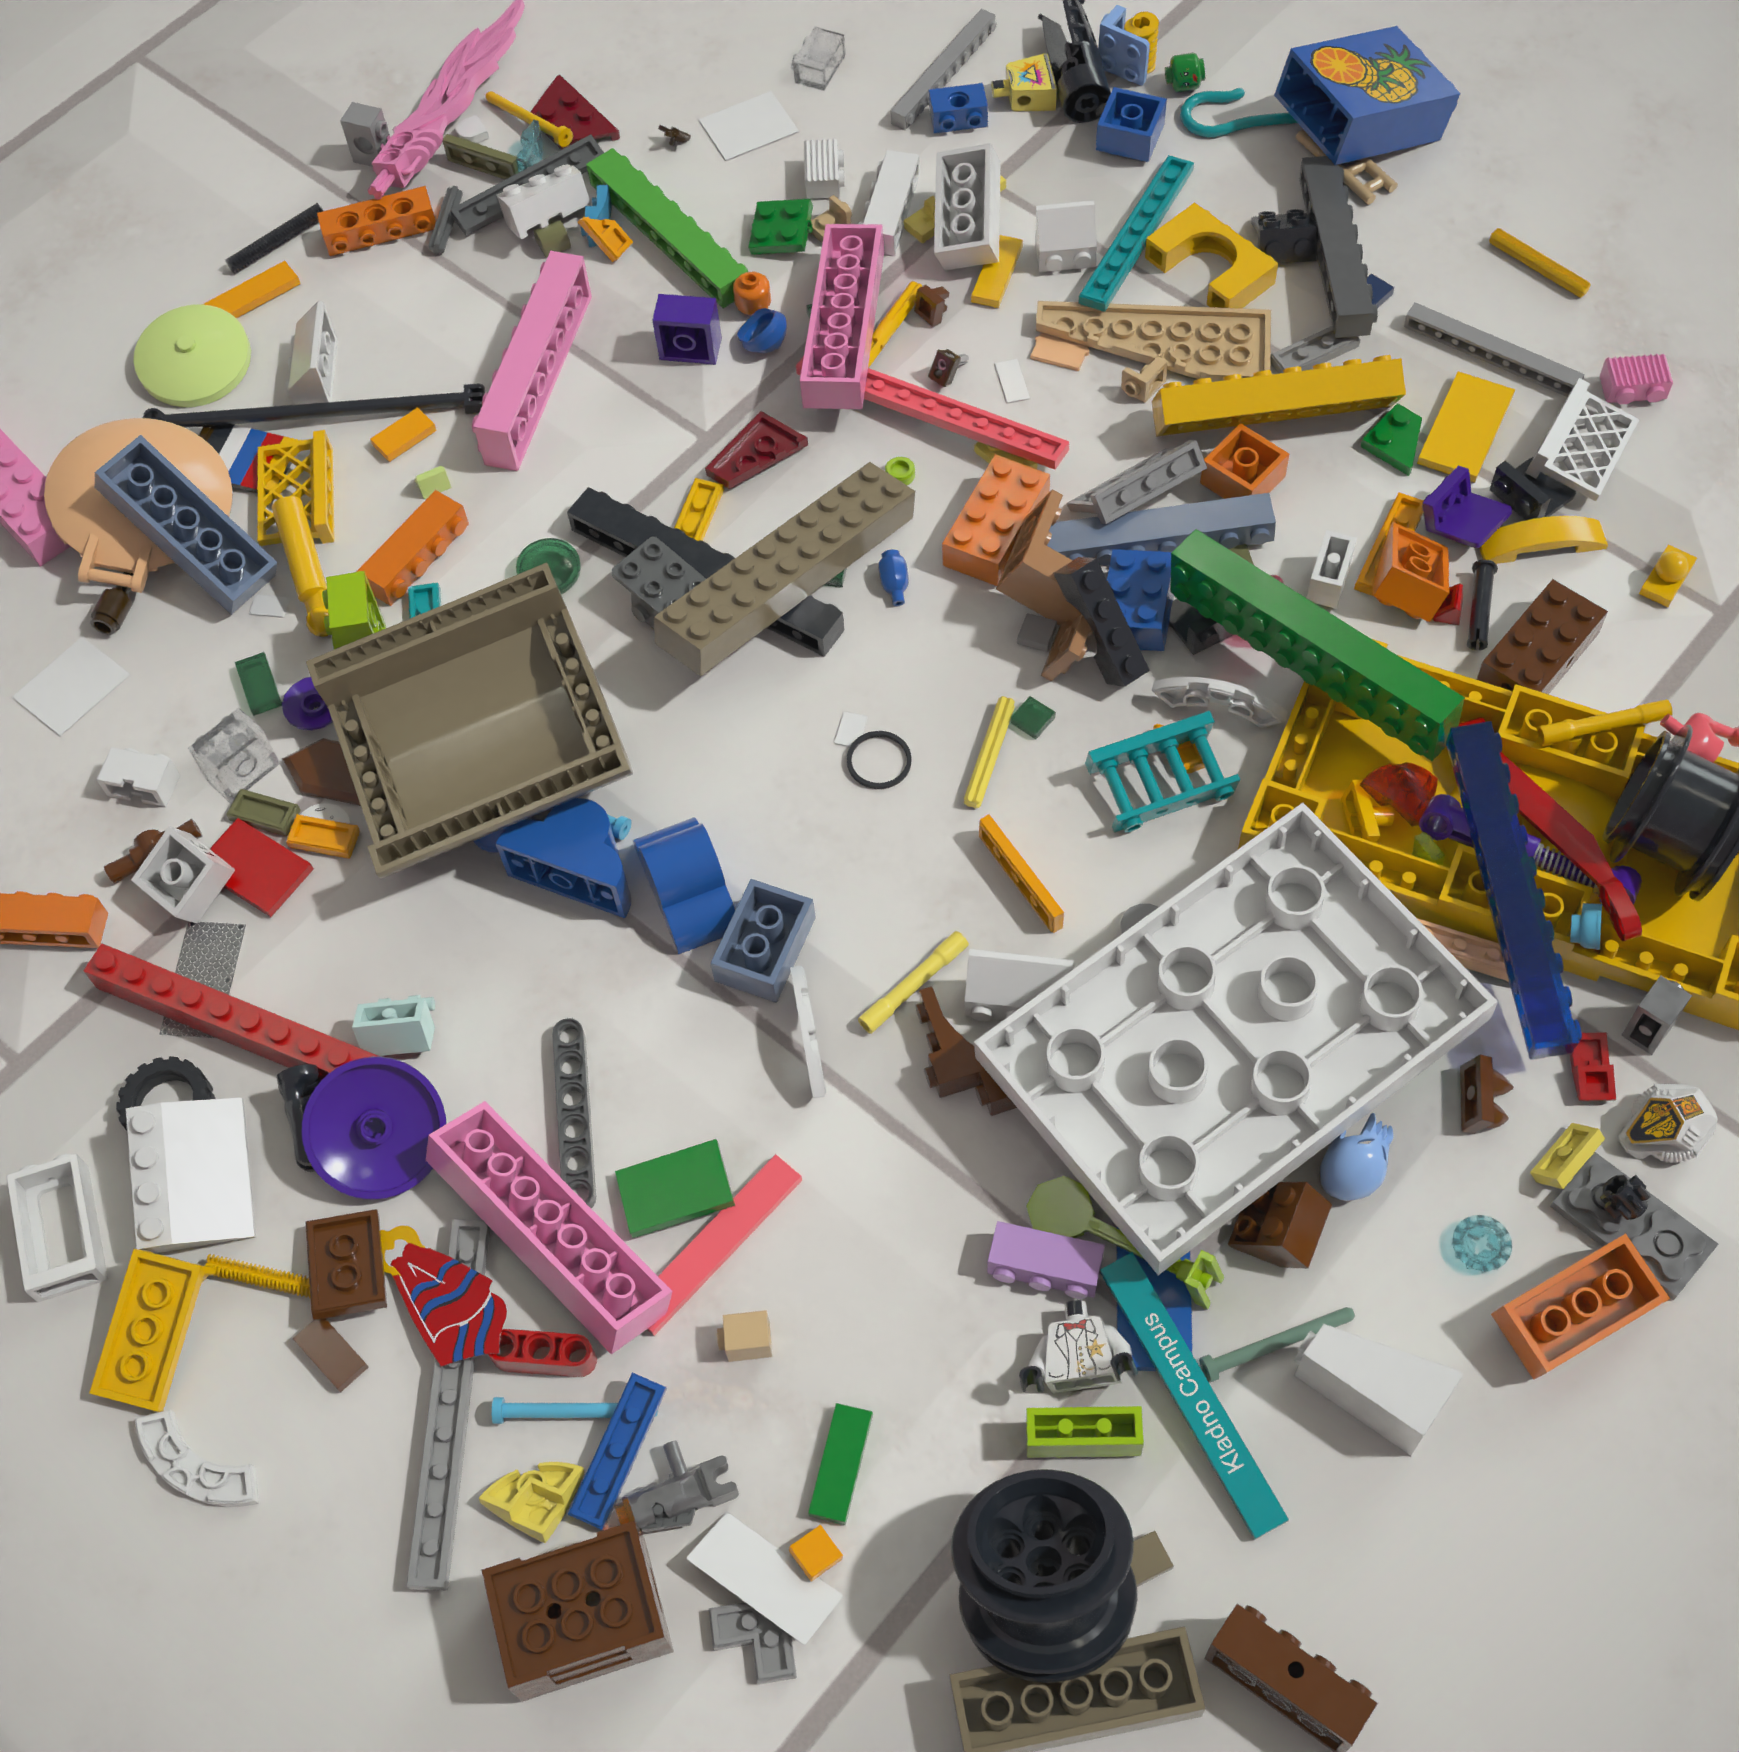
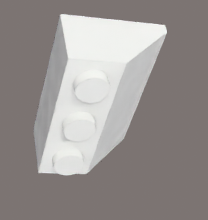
M317 301L296 323L295 335L291 336L293 356L288 359L290 379L286 380V393L288 397H292L294 405L331 402L338 340L323 301Z
M969 949L965 990V1016L977 1021L1006 1019L1072 971L1074 960Z

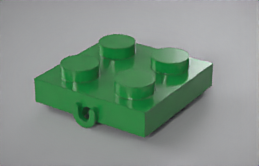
M811 199L758 201L748 246L751 254L805 252L808 233H812L813 230L811 222L813 204Z

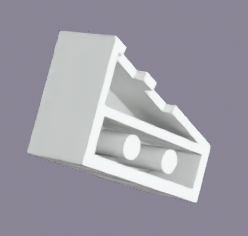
M562 165L554 170L555 173L547 176L544 174L533 176L529 179L528 183L521 186L513 184L505 187L502 193L497 194V198L507 226L520 239L528 236V229L538 224L543 229L549 225L548 219L558 215L564 218L591 204L581 171L574 166Z

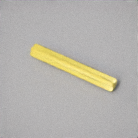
M1004 696L998 698L964 796V804L968 807L979 808L982 804L1015 707V702L1012 698Z

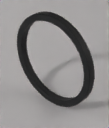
M872 731L861 735L851 744L847 753V767L851 776L861 785L872 789H886L897 785L908 775L911 768L912 757L908 745L902 738L887 731ZM874 737L889 738L897 742L903 748L907 757L903 772L895 779L883 783L870 782L860 777L852 766L853 752L860 743Z

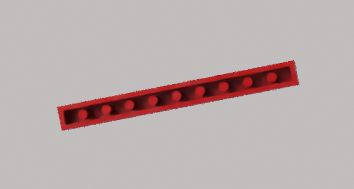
M101 943L83 970L94 986L101 991L290 1068L304 1064L318 1066L320 1081L328 1073L344 1063L363 1057H380Z

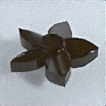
M659 125L658 128L664 132V136L671 137L669 145L674 146L675 141L684 143L689 141L691 137L688 133L680 131L673 126L669 129Z

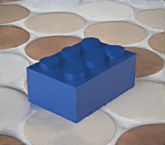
M1113 549L1107 581L1140 650L1164 651L1174 595L1170 592L1172 552Z

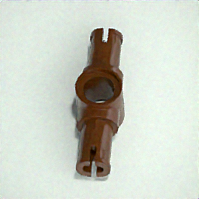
M193 819L176 828L192 834L197 839L203 837ZM154 829L146 830L137 835L133 842L135 847L129 849V854L104 866L109 879L116 884L138 871L165 833V830L162 832Z

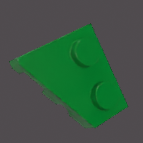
M1397 403L1362 439L1360 447L1409 476L1413 467L1422 417Z

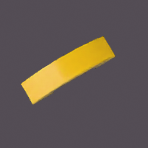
M1551 516L1525 520L1500 527L1479 549L1483 560H1491L1499 564L1514 562L1520 553L1574 546L1576 553L1607 549L1608 544L1599 520L1580 516Z

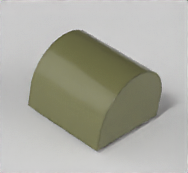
M560 220L549 224L543 229L538 228L533 231L535 241L546 258L550 251L562 252L571 248L569 236Z

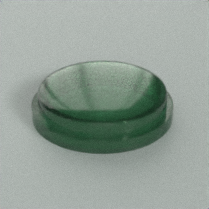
M544 538L532 542L523 549L516 562L517 575L547 563L561 594L568 591L576 583L581 572V562L575 548L566 541L556 538Z

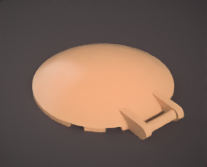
M132 418L116 420L91 428L73 439L62 449L47 474L44 499L53 529L65 545H70L82 557L78 571L79 582L90 583V581L128 587L133 592L142 593L149 572L158 571L157 567L175 563L94 488L95 472L139 435H142L229 517L233 497L230 475L220 455L207 441L196 433L174 423L156 419ZM95 566H96V567H101V568H106V569H112V570H117V571H123V572L133 573V576H131V575H126V574L115 573V572H110V571L99 570V569H94V568H95Z

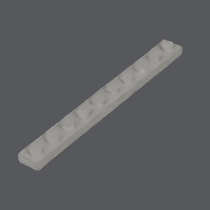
M453 1219L448 1256L485 1276L490 1227L483 1220ZM475 1357L463 1359L445 1366H440L435 1358L407 1578V1587L410 1590L448 1591Z

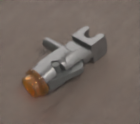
M675 1440L663 1445L672 1471L669 1474V1480L660 1484L657 1482L650 1483L633 1495L623 1497V1502L615 1504L614 1508L620 1525L635 1521L640 1531L645 1533L689 1526L693 1522L696 1510L711 1504L715 1507L738 1497L739 1492L734 1482L725 1484L716 1482V1478L726 1473L729 1469L726 1456H718L700 1463L699 1468L688 1472L678 1442Z

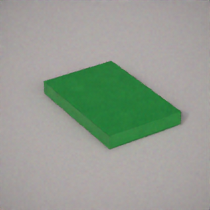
M717 1139L615 1171L632 1238L735 1206Z

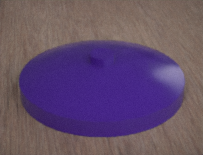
M363 1057L335 1068L315 1087L308 1099L303 1114L302 1140L307 1158L313 1169L331 1187L356 1198L383 1199L406 1192L420 1183L431 1172L433 1168L426 1161L428 1135L447 1124L446 1114L435 1087L416 1068L393 1058Z

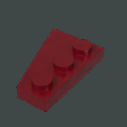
M760 411L705 467L706 476L731 489L808 446V437Z

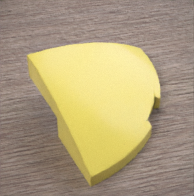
M544 1462L538 1464L539 1471H528L521 1476L519 1471L515 1470L503 1476L486 1489L479 1497V1501L488 1510L511 1526L546 1544L564 1517L585 1473L584 1468L565 1462Z

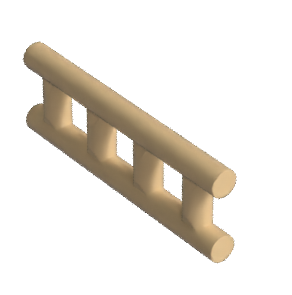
M1300 130L1297 133L1296 139L1315 157L1327 156L1304 130ZM1369 157L1355 160L1356 163L1347 168L1343 167V183L1368 205L1372 204L1376 198L1372 192L1384 187L1391 193L1398 186ZM1365 170L1374 179L1363 185L1354 176Z

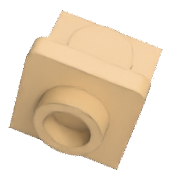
M835 195L829 197V210L811 220L813 225L811 234L822 244L826 224H851L852 212L848 204L841 202Z
M1157 356L1150 365H1145L1140 373L1126 367L1122 371L1121 389L1130 397H1135L1146 403L1166 382L1167 361Z

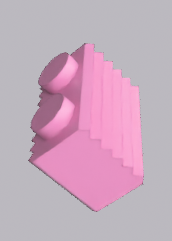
M1656 354L1654 356L1643 355L1642 357L1640 355L1636 357L1626 356L1624 358L1620 356L1619 358L1613 357L1612 359L1608 357L1605 359L1600 373L1604 398H1606L1608 403L1617 402L1624 405L1632 401L1648 400L1652 403L1659 402L1662 399H1667L1673 385L1664 354Z

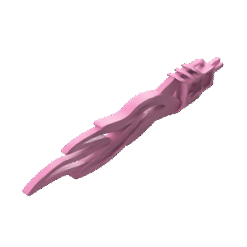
M514 0L491 26L483 32L476 28L457 45L444 62L438 79H434L428 86L420 101L419 108L392 129L394 134L392 137L390 135L386 137L387 143L385 146L383 143L380 145L381 151L372 161L373 171L377 177L368 188V193L374 195L375 199H381L389 187L405 188L414 174L421 171L443 142V133L446 126L469 107L477 88L499 68L497 62L514 42L516 37L514 28L524 11L523 0Z

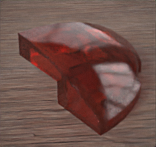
M1405 762L1398 765L1389 763L1370 772L1360 783V786L1381 807L1391 805L1413 827L1419 825L1427 805L1432 797L1435 796L1438 778L1425 768L1413 763Z

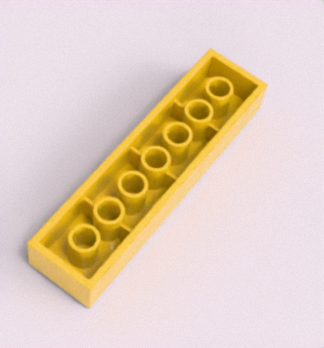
M1391 355L1375 357L1373 362L1362 363L1361 359L1344 361L1343 366L1332 367L1331 363H1321L1314 365L1311 370L1303 371L1301 367L1296 366L1283 370V373L1272 374L1271 370L1255 372L1253 377L1242 378L1241 374H1232L1223 377V381L1212 382L1211 378H1201L1194 380L1192 385L1182 386L1181 382H1170L1164 384L1163 388L1159 389L1151 402L1156 437L1237 427L1240 423L1245 426L1392 407L1406 395L1402 359H1391Z

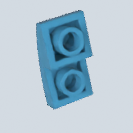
M597 185V197H592V206H585V217L610 220L612 203L608 185ZM581 227L582 236H587L589 247H595L597 244Z

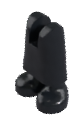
M304 1064L285 1069L277 1074L276 1078L279 1092L285 1101L284 1108L293 1137L296 1163L304 1171L315 1172L304 1149L302 1120L309 1097L305 1096L313 1092L320 1079L318 1066Z

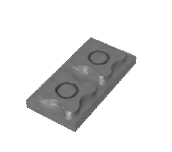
M1594 1152L1556 1197L1550 1207L1602 1247L1626 1233L1669 1298L1674 1301L1718 1246V1243L1650 1192H1648L1651 1196L1647 1200L1648 1207L1640 1217L1626 1220L1620 1215L1618 1218L1613 1219L1604 1209L1605 1203L1600 1199L1604 1195L1603 1187L1610 1178L1616 1175H1625L1628 1180L1631 1178Z

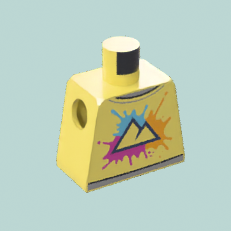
M1047 53L1008 63L1006 65V79L991 82L993 98L1008 96L1011 110L1013 111L1056 110L1057 89Z

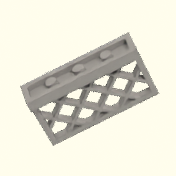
M1189 440L1175 449L1161 450L1067 502L1069 510L1073 512L1097 514L1101 524H1108L1207 469L1197 441Z

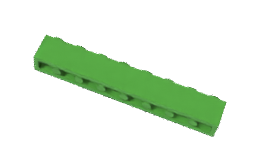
M614 148L586 164L590 184L596 190L597 185H608L612 205L711 298H716V302L723 309L735 301L733 284L737 277L748 272L744 264L735 261L725 247L721 248L714 241L709 232H704L698 227L696 221L691 216H686L675 201H670L659 186H654L648 181L646 175L641 170H636L631 165L629 159L625 155L621 156Z

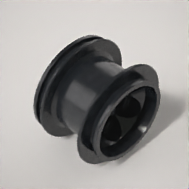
M1686 725L1678 731L1671 741V733L1663 731L1649 747L1612 811L1604 830L1603 841L1610 843L1614 840L1610 853V861L1612 863L1619 862L1632 847L1678 870L1674 886L1675 894L1682 896L1689 892L1690 899L1698 902L1717 884L1739 851V769L1736 773H1733L1687 750L1693 729L1691 725Z
M1048 1469L1029 1470L1006 1476L988 1485L969 1501L958 1517L952 1534L951 1557L955 1573L960 1581L959 1609L961 1618L972 1642L981 1655L1001 1671L1014 1677L1034 1682L1053 1683L1068 1681L1097 1670L1113 1658L1125 1643L1131 1631L1137 1607V1585L1131 1568L1134 1540L1132 1528L1125 1511L1107 1490L1097 1483L1074 1473Z

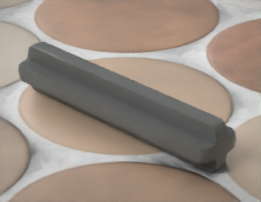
M457 186L447 188L428 245L429 250L433 251L436 255L445 251L454 223L450 209L459 205L463 196V192Z

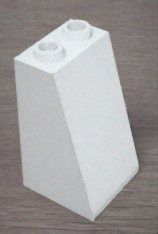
M1323 1324L1317 1334L1312 1331L1307 1334L1298 1349L1300 1351L1294 1359L1299 1364L1294 1375L1296 1378L1410 1456L1464 1375L1451 1367Z

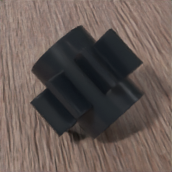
M1616 1175L1605 1183L1603 1187L1604 1195L1600 1199L1605 1203L1604 1209L1613 1219L1622 1215L1626 1220H1633L1640 1217L1648 1207L1647 1200L1651 1196L1645 1190L1647 1186L1638 1176L1635 1175L1628 1180L1625 1175Z

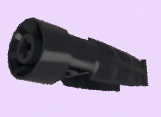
M1063 0L1072 43L1066 40L1060 24L1042 14L1038 15V19L1042 21L1047 53L1064 115L1070 121L1077 123L1091 122L1101 117L1111 92L1094 33L1082 6L1085 0Z

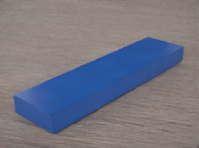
M633 1372L631 1373L569 1510V1516L598 1529H605L666 1393L667 1388Z

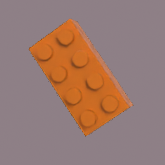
M994 455L942 543L943 566L997 586L1025 517L1050 492V474Z
M1625 1233L1505 1304L1491 1315L1534 1380L1670 1298Z

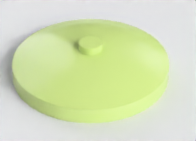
M187 305L162 314L143 331L134 351L135 371L146 391L160 402L176 407L202 406L226 396L242 381L251 360V346L243 326L227 311L210 305Z

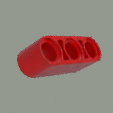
M502 1329L499 1349L506 1344L514 1345L512 1352L503 1357L497 1356V1354H488L499 1370L514 1373L585 1377L591 1374L597 1364V1356L589 1340L583 1335L571 1333ZM539 1348H550L549 1354L543 1359L533 1358L534 1353ZM582 1349L587 1351L581 1361H569L570 1356L576 1350Z

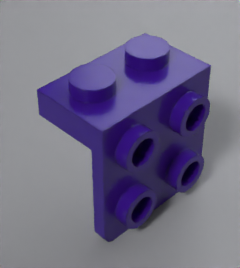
M1459 465L1449 476L1443 479L1442 483L1422 503L1426 531L1473 548L1481 547L1512 514L1510 505L1472 493L1469 469Z

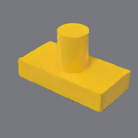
M1365 779L1352 780L1341 797L1350 833L1353 836L1376 843L1381 836L1378 826H1392L1394 823V810L1391 806H1372Z

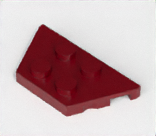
M560 74L555 77L531 110V113L558 128L565 126L571 129L573 138L568 146L589 135H592L594 139L611 136L612 141L620 139L619 130ZM544 133L554 142V138L552 136ZM556 144L561 150L564 149V148H566V147H561V146H559L558 144Z

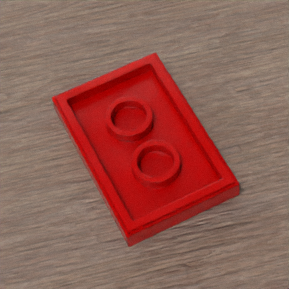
M239 818L233 822L210 848L211 851L235 869L224 885V888L269 917L275 914L314 869L311 863Z

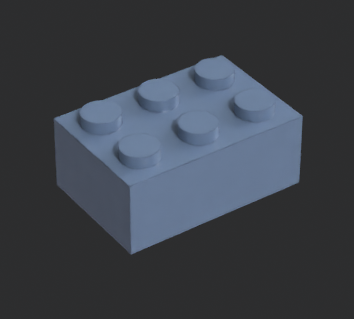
M750 879L710 963L714 981L777 1003L791 973L790 967H794L816 919L813 899Z

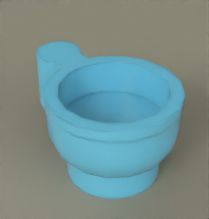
M1583 903L1582 914L1572 915L1570 943H1580L1584 948L1600 950L1602 904Z

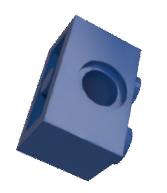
M983 83L929 89V111L934 134L988 127V104Z

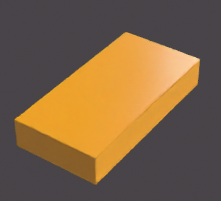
M417 407L370 438L372 445L390 462L437 430L435 424Z
M296 814L286 843L289 848L350 859L360 829L358 825Z

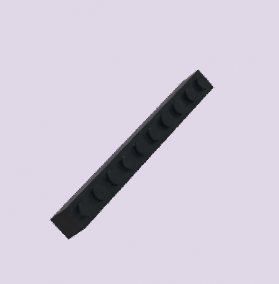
M590 487L586 488L567 511L572 531L624 557H627L650 537H657L706 579L735 559L729 553L719 552L711 548L708 543L702 540L697 541L687 536L682 530L671 528L661 523L654 516H646L636 511L631 505L622 504L612 499L607 493L598 492ZM812 595L808 596L767 627V629L823 657L826 656L845 630L843 612L832 604H825L815 599Z

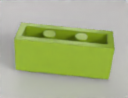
M1142 1406L1026 1408L1027 1458L1141 1456L1144 1446Z

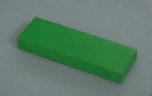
M836 1403L808 1512L809 1517L846 1525L873 1411Z

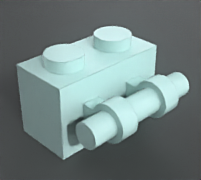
M420 995L408 996V999L391 1001L390 998L378 999V1002L358 1004L352 1029L359 1048L378 1056L430 1051L435 1030L430 1011L435 1010L434 997L421 998Z

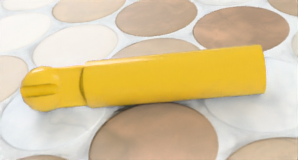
M295 496L283 497L272 504V511L298 599L306 607L308 614L306 626L310 633L315 636L326 637L328 635L324 625V616H329V612L324 606L322 591L327 590V584L303 503L300 498Z

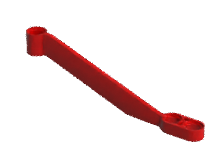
M1482 717L1459 723L1457 735L1450 742L1454 752L1459 754L1461 760L1597 885L1602 905L1621 941L1641 937L1642 926L1637 911L1622 882L1614 876L1594 835L1492 744L1487 724Z

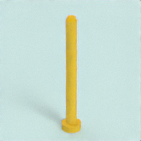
M492 91L486 93L485 97L488 102L552 136L554 142L559 146L566 147L571 143L573 138L571 129L565 126L558 128Z

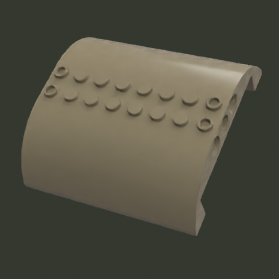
M547 563L306 661L313 685L328 706L374 843L367 847L376 874L381 879L633 775L630 761L595 673Z

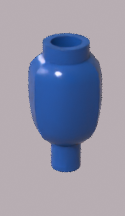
M891 549L881 554L882 559H880L878 564L879 576L883 589L892 597L893 605L901 606L905 604L903 592L909 584L908 568L900 552Z

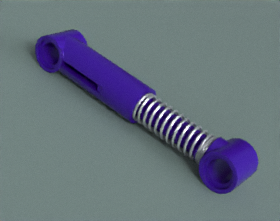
M1439 794L1432 797L1420 819V829L1430 839L1438 841L1448 838L1463 845L1529 867L1534 865L1535 869L1540 867L1541 871L1545 869L1547 873L1552 872L1553 875L1558 874L1559 877L1563 876L1565 879L1592 887L1593 893H1597L1600 899L1597 885L1565 855H1561L1560 851L1555 853V848L1550 851L1549 846L1543 848L1544 845L1540 843V838L1462 808L1460 803L1450 795ZM1625 865L1611 868L1614 876L1622 882L1634 905L1642 884L1641 875L1635 869Z

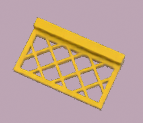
M325 430L313 431V439L258 447L257 541L259 545L266 546L282 543L279 531L275 534L266 535V530L276 522L274 514L268 511L266 507L274 499L283 498L280 493L289 485L297 489L291 496L301 498L305 494L311 498L304 506L307 519L311 521L310 530L312 537H320L323 544L335 542L333 447ZM310 450V454L302 462L295 458L300 451ZM266 456H282L273 466L266 462ZM288 462L296 465L288 475L280 471ZM305 471L311 477L301 485L295 479ZM276 475L282 481L271 489L266 486V483Z

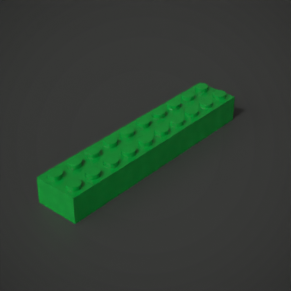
M1197 529L1171 553L1170 592L1176 599L1196 608L1205 618L1213 619L1230 634L1244 639L1253 649L1264 652L1281 667L1292 670L1301 676L1307 684L1315 685L1326 692L1332 700L1343 703L1360 718L1374 723L1386 735L1395 737L1405 743L1414 753L1423 755L1433 761L1457 735L1465 699L1462 695Z

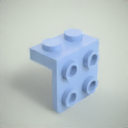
M1116 5L1109 14L1104 15L1100 24L1098 49L1105 71L1142 86L1147 79L1150 43L1148 40L1124 30L1126 8Z

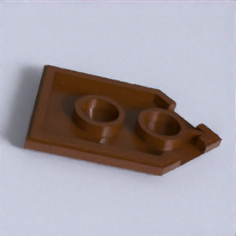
M322 738L282 758L301 794L361 806L339 741Z

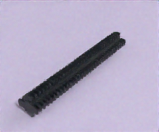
M318 203L314 204L268 234H265L262 238L257 239L239 252H236V254L228 257L225 261L234 274V270L238 273L237 268L241 271L240 266L244 269L243 265L247 267L245 263L250 265L248 261L252 264L251 260L256 262L254 258L258 260L257 256L261 258L260 254L264 257L263 252L267 255L266 250L270 253L269 249L273 251L271 247L275 249L274 245L278 248L277 243L281 246L280 241L284 244L283 240L287 242L286 238L290 240L288 236L292 239V235L296 237L294 233L297 235V231L301 233L300 229L304 232L303 227L307 230L306 226L310 228L308 224L312 226L313 223L315 225L314 220L318 223L317 213L323 212V209Z

